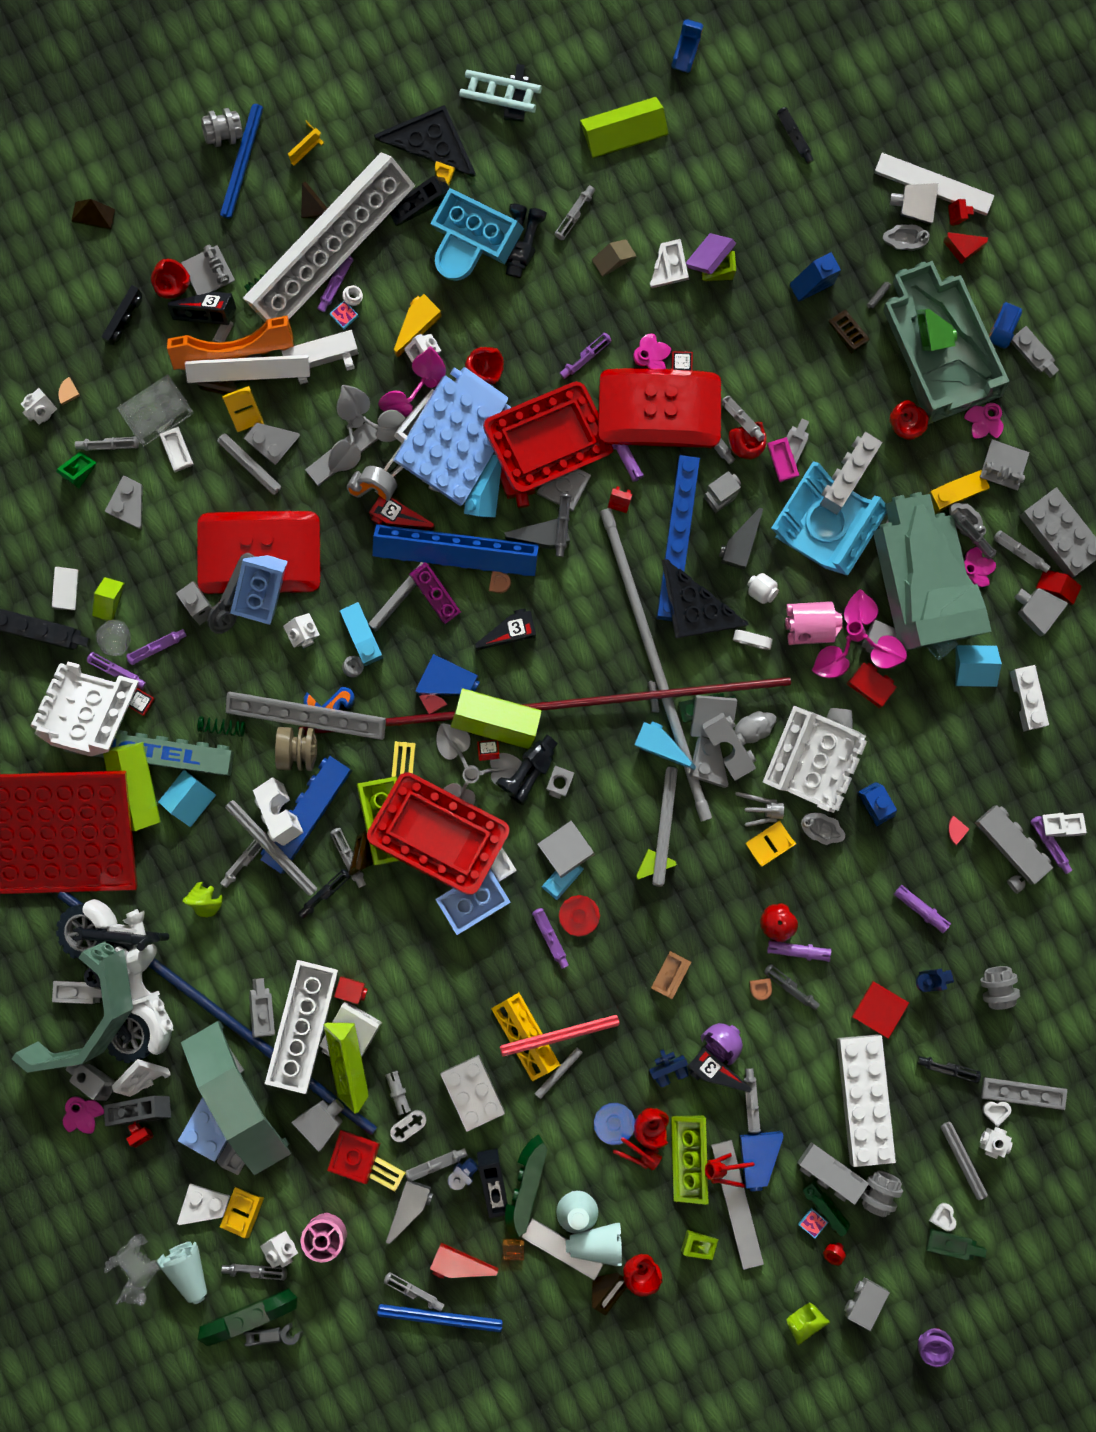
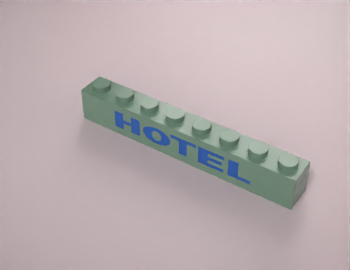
M122 730L117 731L111 747L143 742L149 765L231 776L234 752L229 750V746L217 745V748L209 747V743L197 742L196 745L188 744V740L176 739V742H170L168 737L156 736V739H150L148 734L142 733L129 736L127 731ZM64 749V751L68 753L80 754ZM103 753L95 755V757L104 758Z

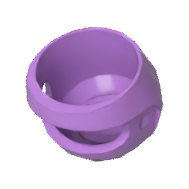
M939 1328L929 1329L921 1334L918 1340V1351L926 1364L933 1367H941L952 1359L954 1347L950 1336L945 1331Z

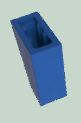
M832 252L814 260L789 285L798 302L834 285L841 269Z
M433 654L415 692L419 695L460 696L462 688L476 692L480 682L477 681L478 675Z
M781 1131L739 1135L742 1163H755L752 1167L743 1168L744 1184L746 1188H750V1191L763 1190L762 1187L768 1186L783 1140V1133Z

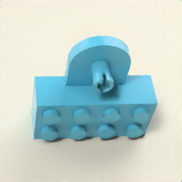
M449 188L430 223L438 232L445 235L435 255L436 268L446 279L458 281L471 274L481 254L505 264L524 228L518 221Z

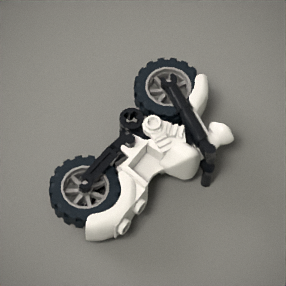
M93 899L84 904L81 903L70 907L61 914V919L57 922L58 930L56 931V936L59 937L58 943L64 948L63 951L66 954L69 953L70 957L74 959L79 958L83 951L102 942L107 944L114 943L116 952L125 950L133 1010L127 1017L126 1023H123L108 1045V1053L111 1056L114 1055L118 1061L123 1060L124 1063L144 1059L150 1053L158 1055L164 1052L169 1045L173 1024L164 1009V1003L158 997L160 995L159 991L151 993L145 988L142 982V972L147 969L156 956L157 947L152 943L167 941L169 934L145 931L143 924L145 912L139 913L138 909L126 914L127 918L123 921L128 925L117 924V919L111 909L101 901ZM82 917V925L77 921V918ZM84 940H86L88 946L82 945ZM91 968L86 970L84 974L85 983L90 987H99L101 989L99 976ZM135 1038L142 1040L140 1046ZM130 1041L134 1048L128 1047Z

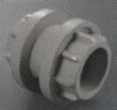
M229 108L222 109V115L216 116L214 111H208V116L201 118L202 131L207 144H214L215 147H220L221 140L228 139L231 145L236 144V139L242 137L241 121L236 111L230 112Z
M1007 966L992 967L985 970L984 977L980 979L981 986L988 988V991L983 994V1000L988 1003L990 1008L996 1010L1014 1007L1017 1004V999L1020 997V990L1013 988V984L1018 982L1017 974L1012 973V969Z
M877 1171L867 1179L871 1188L870 1190H865L861 1195L863 1199L862 1205L869 1212L886 1217L891 1212L896 1211L897 1204L893 1199L894 1197L900 1198L902 1196V1183L900 1179L890 1173Z

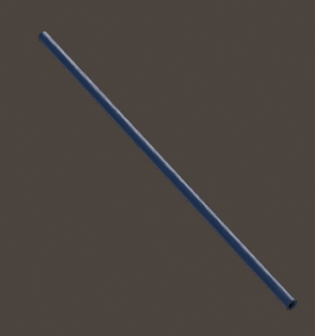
M60 892L57 896L69 907L82 903L68 892ZM153 959L148 967L269 1059L272 1058L273 1047L259 1037L253 1038L252 1031L157 959ZM311 1077L310 1090L329 1104L338 1099L344 1106V1109L341 1111L343 1115L368 1134L372 1135L377 1126L361 1114H354L340 1098Z

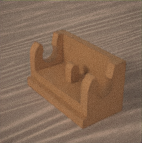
M670 951L651 988L673 999L691 962Z

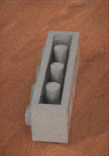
M867 432L862 437L857 436L852 444L853 452L851 454L847 452L841 462L844 464L841 470L837 468L831 478L834 480L831 486L827 484L821 495L824 498L820 503L821 506L836 515L839 513L883 442Z
M996 805L991 807L975 824L1030 885L1036 884L1053 868L1050 865L1051 860L1046 854H1041L1036 849L1037 844L1030 837L1026 838L1023 835L1022 827L1016 822L1013 823L1008 818L1009 813L1002 806L998 807Z

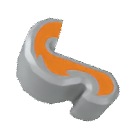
M367 466L362 473L356 471L347 484L348 492L355 497H361L370 490L375 489L376 493L386 501L390 500L397 488L394 477L386 470L377 466Z

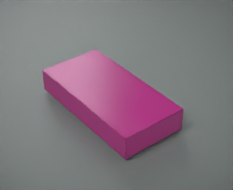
M787 437L767 443L779 483L799 477Z

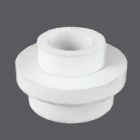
M352 285L344 289L342 297L348 305L355 306L360 304L363 294L359 287Z

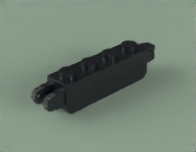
M0 609V632L69 650L77 649L78 645L89 648L91 639L82 637L81 631L73 627Z

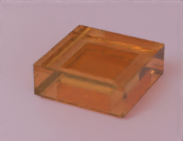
M503 1239V1260H524V1240Z

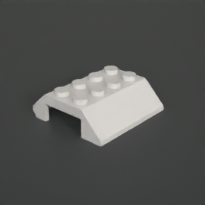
M67 662L64 665L60 663L54 674L56 679H52L46 691L48 696H44L38 708L40 713H36L31 723V727L36 730L34 734L51 746L87 756L109 752L139 681L118 676L116 682L83 674L79 664Z
M793 706L763 783L779 790L788 791L817 804V807L833 813L835 810L839 811L844 799L841 795L847 792L852 780L849 775L850 773L854 774L860 760L857 756L858 754L862 755L867 743L864 740L866 736L821 715Z

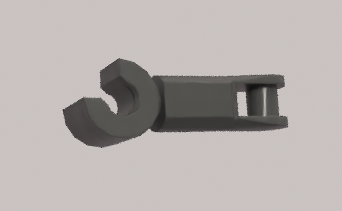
M292 1323L287 1324L282 1330L279 1327L246 1331L243 1333V1335H246L244 1346L279 1343L281 1341L287 1345H293L301 1339L303 1331H299L294 1337L290 1336L289 1330L293 1327ZM254 1334H259L260 1341L254 1340Z

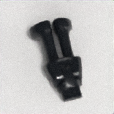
M510 204L509 213L523 227L527 208L520 204ZM537 208L529 209L524 240L520 242L519 237L505 263V266H507L506 275L521 278L523 270H526L536 250L532 245L537 226L545 220L547 212Z
M546 734L542 741L538 740L523 754V761L516 773L511 778H499L496 784L506 791L511 799L520 805H524L537 777L541 773L547 774L552 762V756L554 755L553 750L558 743ZM531 769L530 773L528 774V776H527L526 779L524 780L525 776L527 775V773H528L529 770Z

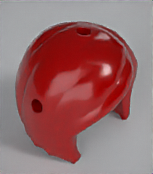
M162 259L159 261L151 274V284L155 292L160 297L167 299L182 295L187 290L191 280L185 267L173 259Z
M493 347L476 348L467 357L465 362L467 369L490 385L498 382L504 369L503 356L497 348Z
M906 400L899 403L893 409L889 420L893 431L899 437L912 440L921 436L927 430L929 417L924 409L917 407L914 402Z
M755 422L761 428L760 431L765 435V438L760 442L755 437H751L743 427L734 428L729 431L728 441L735 455L744 459H754L762 454L766 447V433L762 422Z
M779 903L772 904L764 910L760 918V926L768 938L774 939L777 942H785L795 935L798 921L786 904Z
M644 1109L634 1123V1134L637 1141L649 1149H658L668 1144L666 1127L669 1123V1116L660 1109Z
M647 1254L636 1255L628 1260L623 1268L625 1285L636 1296H648L659 1290L663 1279L662 1273L651 1256Z

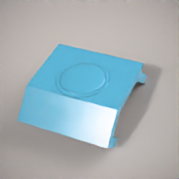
M813 461L771 529L777 534L775 538L823 568L849 575L872 538L873 531L878 528L887 513L886 503L881 497L874 495L872 500L852 491L837 515L820 505L824 498L821 495L827 484L831 486L834 480L831 479L820 463Z

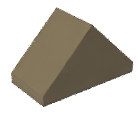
M625 239L609 243L592 259V262L600 275L604 277L637 256Z

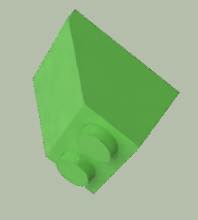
M930 309L916 310L923 351H933L955 346L957 332L950 323Z

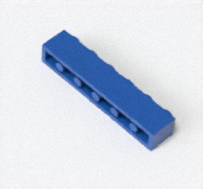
M331 756L328 759L324 758L318 767L320 769L317 776L313 775L307 783L309 788L305 794L301 792L295 801L297 803L293 811L289 810V812L297 816L303 833L284 846L276 841L274 842L291 861L352 772L351 769ZM263 848L261 861L279 873L284 874L285 870Z

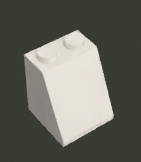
M347 1001L342 1004L332 1022L355 1023L361 1058L382 1024L381 1021ZM324 1036L319 1046L323 1048L322 1052L329 1056L326 1036Z

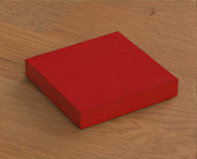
M872 981L852 1017L889 1039L909 1002Z
M340 1130L327 1171L363 1184H368L380 1143Z

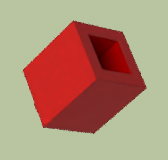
M341 976L334 997L360 1004L361 1000H365L368 989L365 988L366 983Z

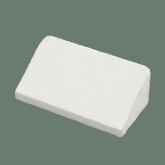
M55 567L52 608L76 610L78 569Z

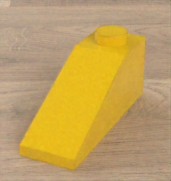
M425 294L421 297L417 296L410 303L411 306L394 347L397 357L405 351L404 348L415 336L424 334L442 317L441 311Z
M982 470L930 491L928 494L931 495L935 514L949 508L954 503H960L990 489L987 480L980 478Z

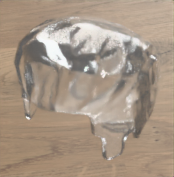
M109 620L96 631V641L106 655L122 656L132 641L129 628L124 622L119 620Z

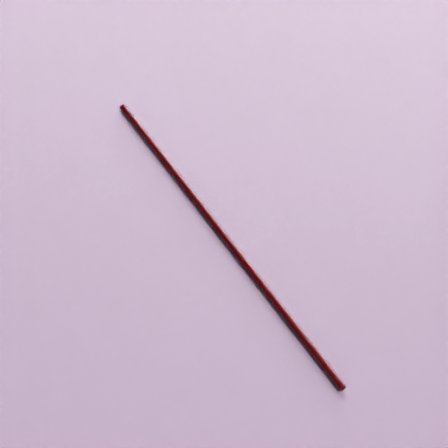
M790 677L522 705L544 711L791 685ZM455 711L386 718L385 727L453 720ZM299 727V729L304 728L305 735H307V730L310 727ZM314 728L315 734L334 732Z

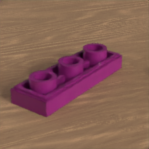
M426 562L409 574L443 624H446L461 613ZM435 590L438 591V595L436 597L433 596Z

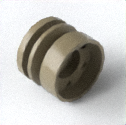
M278 727L275 743L276 769L291 770L293 762L297 761L299 771L303 770L304 762H306L307 771H313L317 758L315 729L308 728L307 736L305 737L304 728H300L298 736L294 737L292 727Z

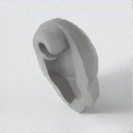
M902 224L896 225L893 229L885 232L883 240L895 250L915 251L928 243L930 234L917 225Z
M954 503L949 506L950 515L955 509H958L962 515H966L967 519L983 536L985 535L986 528L983 526L981 515L968 503ZM955 523L956 528L960 530L961 534L968 537L965 530Z
M754 712L749 716L743 717L737 723L735 732L736 734L741 733L746 743H755L770 735L772 728L777 722L776 716L768 712Z
M810 813L802 819V829L813 840L828 845L830 843L842 842L845 839V832L840 827L838 820L822 813Z

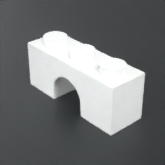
M1036 666L1014 669L1010 672L1014 692L1017 691L1021 701V711H1019L1023 732L1049 726Z
M272 777L253 790L256 797L254 801L262 812L261 818L267 825L269 830L267 832L268 836L273 842L276 841L284 846L303 833L296 815L287 810L280 813L281 807L290 801L283 783Z

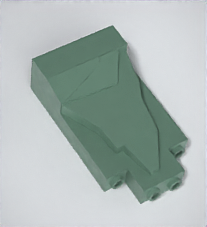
M933 261L928 263L921 262L912 269L898 271L894 276L893 285L899 298L893 297L885 303L883 312L911 372L910 382L919 406L928 414V424L1003 397L1010 381L962 276H949L942 282ZM930 309L950 323L957 332L955 346L933 351H923L916 310Z
M922 492L910 494V498H905L904 495L893 497L892 502L885 504L889 523L881 524L880 529L873 531L897 639L907 651L991 632L987 609L978 584L974 585L966 573L953 516H945V513L935 515L930 494L922 495Z

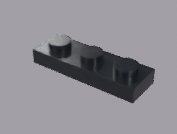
M131 285L102 335L105 343L113 346L114 342L119 341L122 335L121 330L124 325L130 322L132 318L131 313L142 301V293L135 286Z

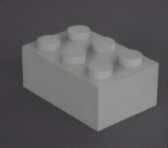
M480 1055L440 1073L466 1132L505 1114V1110Z

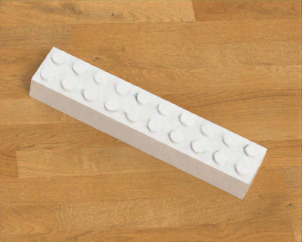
M381 152L253 286L243 299L264 322L267 319L287 315L288 319H290L415 187L414 183L392 156Z

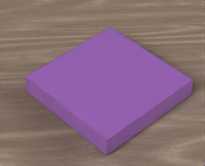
M709 233L687 260L686 266L689 269L712 274L734 248L736 242L731 238Z

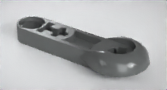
M245 553L240 557L221 600L208 613V626L216 634L227 632L237 620V615L230 614L242 561L244 558L255 557L251 553Z

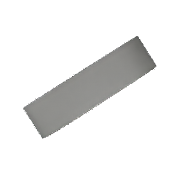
M414 1110L395 1123L390 1131L392 1139L397 1142H403L422 1129L427 1121L425 1113L421 1110ZM413 1115L417 1117L422 1116L421 1125L415 1123L410 1126L409 1123L414 1119ZM405 1126L408 1127V1129L405 1130V1132L403 1133L404 1137H401L400 1135L395 1136V1133L397 1131L396 1127H399L400 1129H402Z

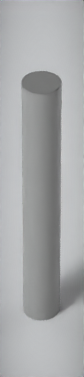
M576 1047L535 1092V1095L541 1099L583 1052Z

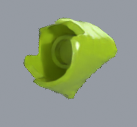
M198 882L188 895L183 898L182 902L191 906L200 917L214 916L222 905V895L217 899H212L214 888L209 886L207 889L202 886L203 882Z
M812 1303L804 1305L787 1318V1324L794 1339H796L797 1345L802 1344L830 1323V1320L823 1316Z

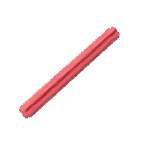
M617 1015L504 1044L500 1046V1052L502 1056H508L619 1026V1018Z

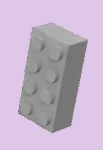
M1057 487L1019 515L1064 574H1068L1073 578L1096 561L1095 535Z

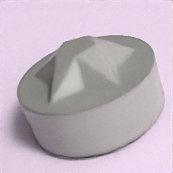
M357 656L347 657L342 664L343 672L349 677L359 676L364 669L362 660Z

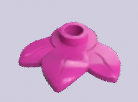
M647 334L640 340L639 347L633 353V358L639 366H647L649 369H666L663 360L669 356L671 348L665 343H657L655 334ZM641 353L645 354L647 358L642 357Z
M988 403L984 407L974 406L964 416V419L973 423L972 435L975 439L983 438L988 433L998 438L1003 431V423L1000 419L1002 410L995 403ZM989 410L994 412L993 417L988 415Z
M978 547L972 548L965 555L966 573L974 585L978 584V587H986L989 585L987 575L995 570L996 563L992 559L983 557L982 551Z
M78 1096L71 1097L65 1104L66 1114L63 1118V1125L68 1132L78 1128L83 1133L92 1134L95 1129L94 1118L103 1115L104 1109L95 1100L85 1101ZM78 1105L80 1108L79 1110H73L72 1106Z

